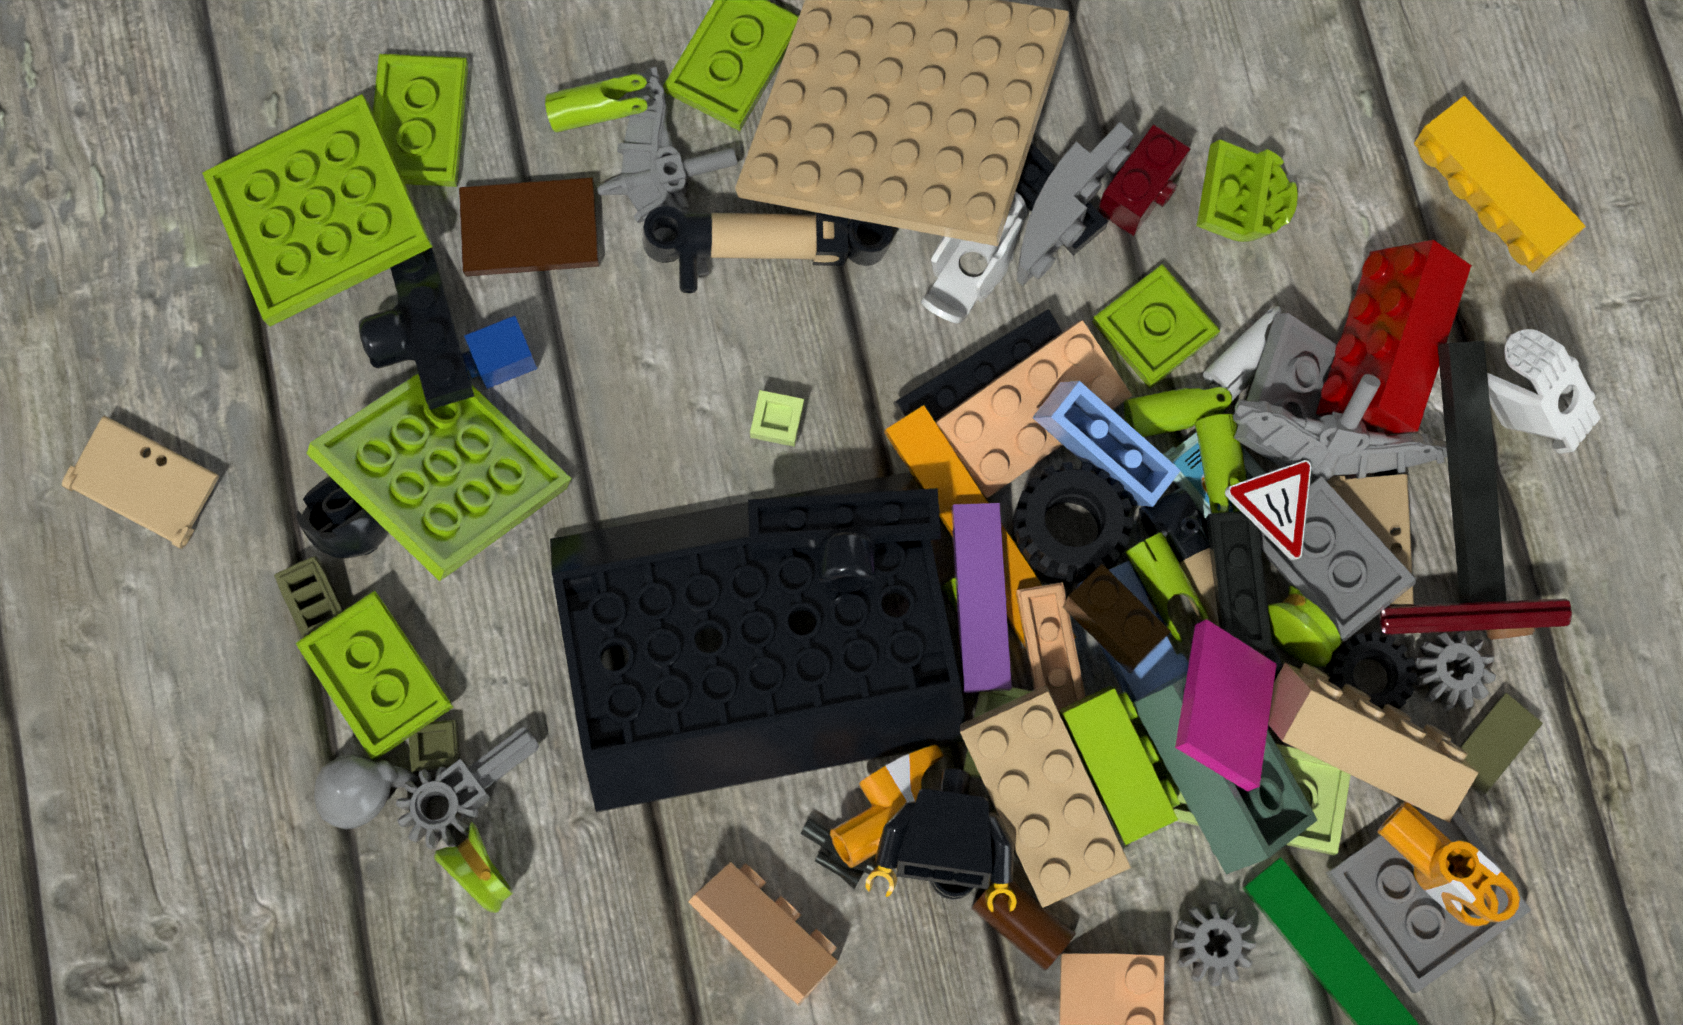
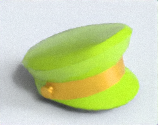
M1289 586L1288 597L1282 603L1267 606L1272 643L1302 663L1315 667L1326 666L1332 658V653L1341 644L1340 634L1334 623L1316 604L1307 599L1296 587Z
M470 822L468 838L459 846L444 847L435 851V861L488 912L499 913L503 902L514 894L505 878L491 862L482 838L473 822Z

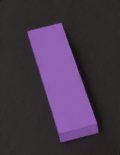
M1000 503L954 504L951 510L962 693L1010 691L1012 687Z

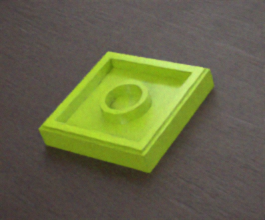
M1163 264L1099 312L1092 320V323L1149 389L1215 339L1220 333L1219 328Z

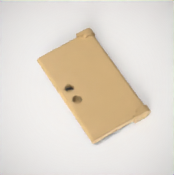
M104 415L75 467L70 465L62 480V487L70 491L75 490L164 537L179 549H183L194 532L192 526L213 490L219 475ZM147 448H150L149 450L146 451V453H145V457H146V458H144V456H143L144 450L147 449Z
M1400 474L1347 479L1346 476L1331 477L1327 483L1412 574L1408 475ZM1396 527H1397V528H1400V529H1395V530L1392 532V535H1391V531H1392L1393 528H1396ZM1413 586L1389 606L1414 605Z

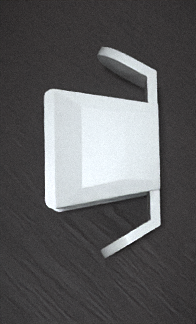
M1015 192L998 246L942 237L931 258L934 276L938 277L929 293L925 294L921 300V304L926 309L947 321L961 323L966 319L976 301L983 302L1002 280L1013 259L1017 236L1027 216L1026 203L1017 192ZM977 252L986 259L987 267L982 275L969 277L959 268L960 258L966 253Z
M1525 329L1514 334L1509 333L1506 337L1507 342L1504 350L1505 360L1513 370L1527 378L1531 387L1538 394L1487 373L1491 407L1505 428L1554 438L1552 448L1559 454L1574 452L1579 442H1582L1586 437L1585 434H1588L1592 426H1595L1600 420V416L1593 404L1596 398L1594 391L1589 388L1578 366L1579 362L1576 358L1568 355L1562 344L1540 331ZM1559 397L1572 398L1569 407L1565 411L1560 412L1558 408Z

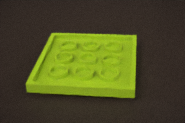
M363 94L202 172L262 319L270 327L433 247L371 107Z
M416 374L310 442L306 454L435 578L441 581L565 491L572 478L473 385L474 397L430 410L425 400L419 374Z

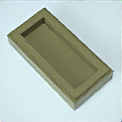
M1507 693L1502 694L1459 746L1468 753L1465 760L1479 772L1471 787L1481 796L1489 791L1543 724Z

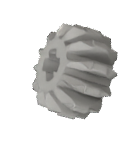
M1465 631L1456 632L1452 639L1446 632H1440L1435 636V643L1426 641L1420 646L1425 657L1415 659L1416 665L1413 667L1425 672V674L1418 677L1414 685L1420 687L1426 684L1429 685L1431 690L1426 694V701L1432 702L1441 696L1443 710H1451L1456 702L1463 710H1466L1473 706L1474 698L1482 700L1488 696L1489 692L1484 684L1495 681L1496 675L1492 671L1484 669L1486 665L1494 661V656L1491 654L1480 656L1478 653L1482 648L1483 640L1476 639L1467 645ZM1451 662L1458 665L1455 670L1460 669L1462 672V676L1457 679L1450 676L1454 673L1453 670L1447 671L1446 665Z
M1217 902L1208 904L1206 916L1198 907L1190 909L1189 914L1194 925L1184 920L1178 921L1176 925L1180 932L1188 936L1187 939L1181 938L1172 941L1173 948H1187L1188 955L1181 957L1177 961L1178 966L1183 968L1194 962L1196 966L1191 973V979L1195 982L1200 981L1207 970L1211 986H1219L1221 984L1222 972L1230 982L1237 981L1239 979V972L1234 963L1243 968H1250L1253 963L1249 957L1241 953L1242 950L1256 948L1255 940H1242L1241 933L1251 928L1250 922L1244 921L1234 926L1232 923L1237 916V909L1234 907L1228 908L1222 918H1220V908ZM1209 931H1211V937L1220 935L1224 943L1219 946L1221 956L1218 958L1217 952L1208 954L1205 950L1204 945L1210 941L1207 935Z

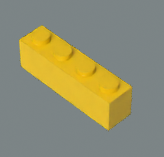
M1465 96L1461 97L1428 123L1414 142L1422 160L1430 167H1435L1446 178L1453 194L1459 199L1466 200L1478 213L1481 224L1488 231L1496 233L1508 246V251L1512 258L1520 265H1526L1532 273L1568 246L1586 227Z

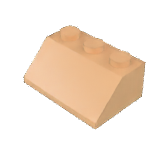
M730 862L688 902L794 1003L800 1006L838 963L832 956L837 947L817 929L809 935L799 926L796 921L801 917V914L782 896L775 902L772 901L761 890L766 882L746 863L738 869Z
M1061 954L1059 1025H1164V956Z

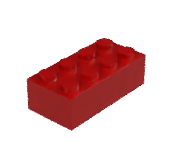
M1435 240L1370 251L1362 268L1363 274L1357 292L1349 307V315L1341 339L1335 348V357L1327 381L1322 387L1321 399L1316 414L1321 417L1332 415L1333 412L1343 414L1363 375L1370 374L1377 377L1381 384L1361 419L1367 431L1385 434L1418 432L1439 368L1438 345L1447 343L1472 265Z

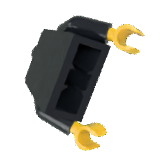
M960 769L943 770L939 791L931 789L919 790L916 801L904 803L884 825L875 857L878 867L871 871L865 883V887L869 892L872 889L874 877L883 876L889 882V889L886 892V897H888L897 885V877L987 889L985 899L991 912H993V898L999 893H1005L1009 895V911L1014 910L1017 903L1013 890L1008 886V883L1013 881L1014 845L1000 817L993 812H989L988 799L982 796L968 795L971 777L968 772ZM897 868L896 874L892 869Z

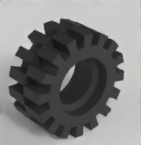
M1363 632L1355 635L1350 640L1348 639L1333 652L1332 659L1326 665L1325 672L1329 673L1330 679L1328 682L1336 685L1341 690L1345 684H1348L1362 691L1354 681V668L1361 660H1375L1385 668L1387 684L1380 693H1364L1371 697L1369 702L1382 710L1385 704L1400 709L1407 703L1406 700L1412 696L1415 690L1411 687L1417 681V673H1412L1411 668L1416 664L1413 657L1407 659L1404 652L1408 649L1403 643L1400 646H1396L1393 643L1396 638L1390 635L1382 638L1380 637V632H1371L1368 635H1364Z

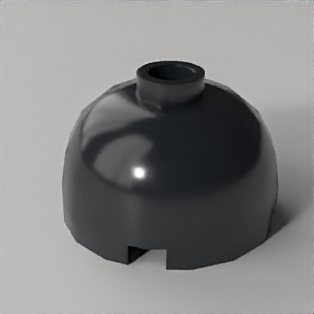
M330 476L320 481L305 495L303 501L307 507L303 514L297 511L296 515L298 523L308 540L318 550L334 558L348 559L368 555L374 552L389 534Z

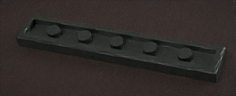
M1485 341L1439 344L1438 355L1460 603L1507 601Z

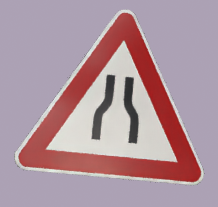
M1307 460L1227 487L1225 490L1226 497L1291 560L1301 558L1312 468Z

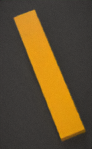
M924 405L885 429L884 433L920 488L938 489L939 516L953 537L952 506L954 504L988 503ZM1001 523L1007 621L1026 648L1016 591L1039 587L1042 584Z

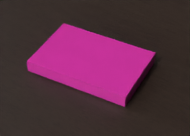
M1207 619L1196 624L1194 629L1175 748L1248 792L1260 787L1276 663Z

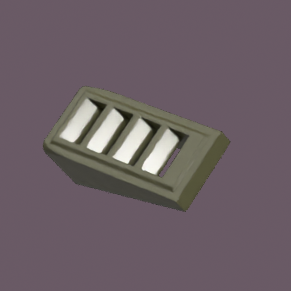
M317 556L310 557L274 575L302 638L344 611L325 565ZM316 577V582L299 590H294V586ZM320 593L324 594L326 599L304 609L302 608L301 602ZM330 610L332 611L333 617L310 626L308 620Z

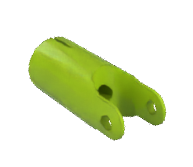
M631 74L547 93L545 96V107L554 132L559 133L644 112L648 107L646 100L638 97L621 101L619 99L628 92L643 89L647 84L646 78L639 74Z
M1223 387L1206 390L1182 388L1124 400L1125 421L1142 437L1192 428L1196 421L1202 418L1223 414L1230 405L1232 396ZM1218 394H1222L1225 400L1218 396Z
M1218 414L1196 421L1195 427L1211 512L1225 513L1229 511L1228 498L1225 495L1226 488L1246 481L1247 475L1241 443L1234 439L1238 425L1233 419V414ZM1232 503L1233 512H1240ZM1218 504L1221 506L1220 511L1217 509Z
M1162 532L1125 552L1166 627L1171 631L1176 640L1182 642L1168 615L1167 604L1172 596H1186L1194 603L1203 621L1209 620L1206 609Z

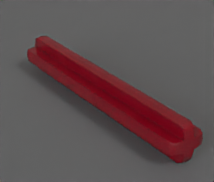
M1565 598L1387 606L1380 612V627L1384 634L1564 627L1570 625L1572 609L1570 601Z

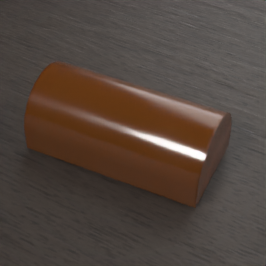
M1014 881L1008 883V886L1014 892L1017 902L1016 907L1011 912L1008 909L1009 895L1005 893H999L993 898V912H991L985 899L986 889L971 907V910L1043 971H1046L1067 947L1076 933L1045 907L1042 908L1037 900Z

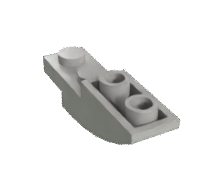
M1121 122L1090 153L1078 142H1075L1048 177L1029 217L1021 247L1016 281L1022 286L1032 276L1040 279L1051 268L1056 260L1052 255L1063 244L1069 248L1079 239L1086 229L1083 225L1087 210L1085 205L1100 190L1102 183L1099 182L1100 179L1109 170L1114 174L1117 173L1132 153L1128 149L1134 133Z

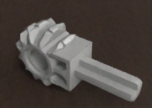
M523 727L469 767L461 759L449 768L439 767L435 781L432 780L430 773L426 769L419 771V778L423 785L417 787L413 782L406 781L403 786L409 793L413 794L411 799L398 798L396 800L397 807L410 810L409 813L402 815L397 820L399 826L410 827L414 825L408 836L414 843L421 840L426 834V847L429 849L437 847L440 834H442L447 846H454L456 839L452 831L455 828L462 834L469 835L470 827L462 822L463 817H478L479 811L477 809L491 800L485 789L536 752L539 748L537 741L529 730ZM438 796L446 797L449 802V809L446 815L437 820L428 819L426 807L429 801Z

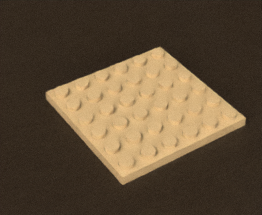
M805 0L735 187L738 198L998 246L1070 23L1069 11L1002 0Z

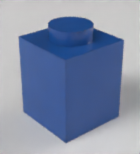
M516 316L464 335L470 349L463 353L466 366L472 379L481 376L487 389L537 369Z

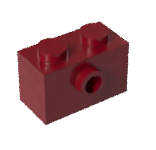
M1153 124L1104 191L1098 212L1121 229L1135 236L1158 204L1163 208L1175 192L1178 185L1174 183V180L1182 171L1191 148Z

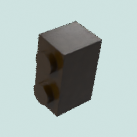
M1103 564L1068 596L1063 605V608L1130 674L1171 632Z

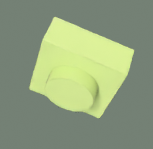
M759 390L750 429V438L795 447L804 399Z

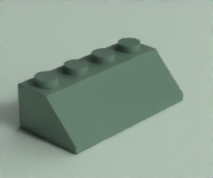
M1186 671L1152 690L1132 704L1140 717L1142 725L1147 730L1162 757L1167 770L1172 775L1183 795L1189 810L1194 815L1205 835L1212 852L1217 857L1225 874H1229L1269 859L1318 819L1268 729L1260 787L1248 792L1175 748L1188 672Z

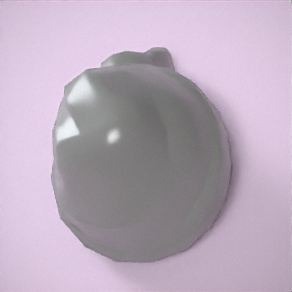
M353 754L337 757L321 769L316 779L314 791L316 809L321 818L334 827L346 830L358 828L367 824L379 814L385 806L391 787H404L403 785L406 781L415 783L417 776L410 773L406 768L391 765L388 761L377 762L370 758Z

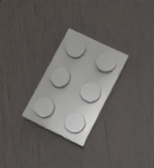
M1290 313L1275 314L1247 401H1267L1270 405L1283 407L1298 418L1303 419L1307 417L1319 420L1321 416L1317 415L1316 411L1321 399L1322 387L1327 381L1335 357L1337 344ZM1246 423L1238 425L1234 439L1282 468L1289 466L1284 462V455L1271 445L1267 447L1259 445L1256 442L1258 435Z
M1322 476L1309 486L1301 558L1296 560L1289 559L1258 528L1261 552L1291 586L1296 587L1330 618L1340 634L1342 643L1416 584V578Z

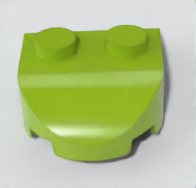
M1223 140L1210 144L1196 226L1234 241L1250 242L1273 234L1282 226L1288 224L1296 211L1298 193L1296 183L1289 182L1281 168V165L1284 163L1282 158L1268 149L1256 154Z

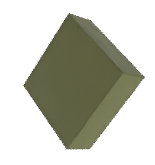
M456 720L431 722L409 737L412 773H419L423 769L433 772L438 771L439 767L449 768L460 759L458 724Z

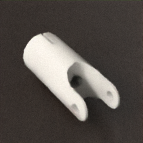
M1279 306L1268 310L1203 372L1204 380L1210 388H1226L1230 392L1233 401L1254 380L1266 344L1264 337L1266 329L1274 320L1275 314H1280L1281 308ZM1218 394V396L1225 400L1222 394Z

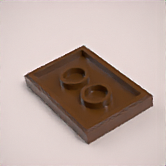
M593 177L459 187L462 261L465 277L599 267Z

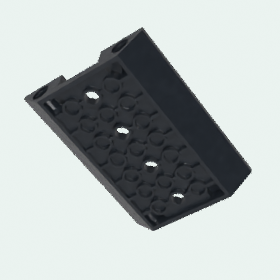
M906 472L771 498L916 490L918 487L912 474ZM748 502L550 539L552 577L583 761L596 813L915 752L932 745L941 747L964 742L960 733V724L966 722L962 689L931 540L885 542L876 545L874 549L876 576L873 583L859 591L836 592L825 588L820 583L818 553L814 548L750 549ZM892 593L903 595L909 603L908 611L901 617L887 615L881 605L887 595ZM798 611L810 612L816 619L814 630L806 635L794 633L788 624L790 617ZM707 628L716 629L723 636L720 648L711 653L702 652L695 644L699 632ZM612 646H621L629 653L627 664L622 669L616 671L605 668L602 663L604 652Z

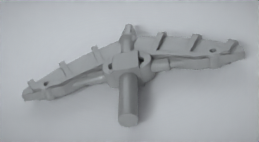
M656 67L647 69L645 74L638 73L646 78L647 84L643 89L638 90L636 97L646 100L648 107L642 113L627 116L629 122L625 141L617 146V152L623 154L622 174L597 186L599 195H628L637 209V213L634 215L637 223L645 221L649 212L657 207L670 206L675 207L681 212H688L689 206L685 197L688 177L738 165L734 148L686 160L681 159L680 153L672 147L670 132L667 131L665 93L660 84ZM659 228L654 232L660 241L670 242L677 237L675 231L670 228ZM697 258V275H708L706 259Z
M1370 374L1363 375L1343 414L1333 412L1332 415H1325L1319 420L1307 417L1302 419L1294 416L1283 407L1270 405L1267 401L1254 402L1238 399L1233 419L1237 424L1244 425L1246 423L1258 435L1256 442L1259 445L1266 447L1271 445L1283 454L1284 462L1288 465L1304 460L1309 461L1312 467L1310 485L1321 476L1327 482L1333 475L1356 474L1358 479L1366 478V473L1394 469L1397 470V473L1406 472V467L1436 460L1437 464L1445 462L1444 458L1447 457L1446 441L1431 438L1428 434L1416 435L1407 433L1386 436L1385 433L1367 431L1361 419L1381 384L1377 377Z

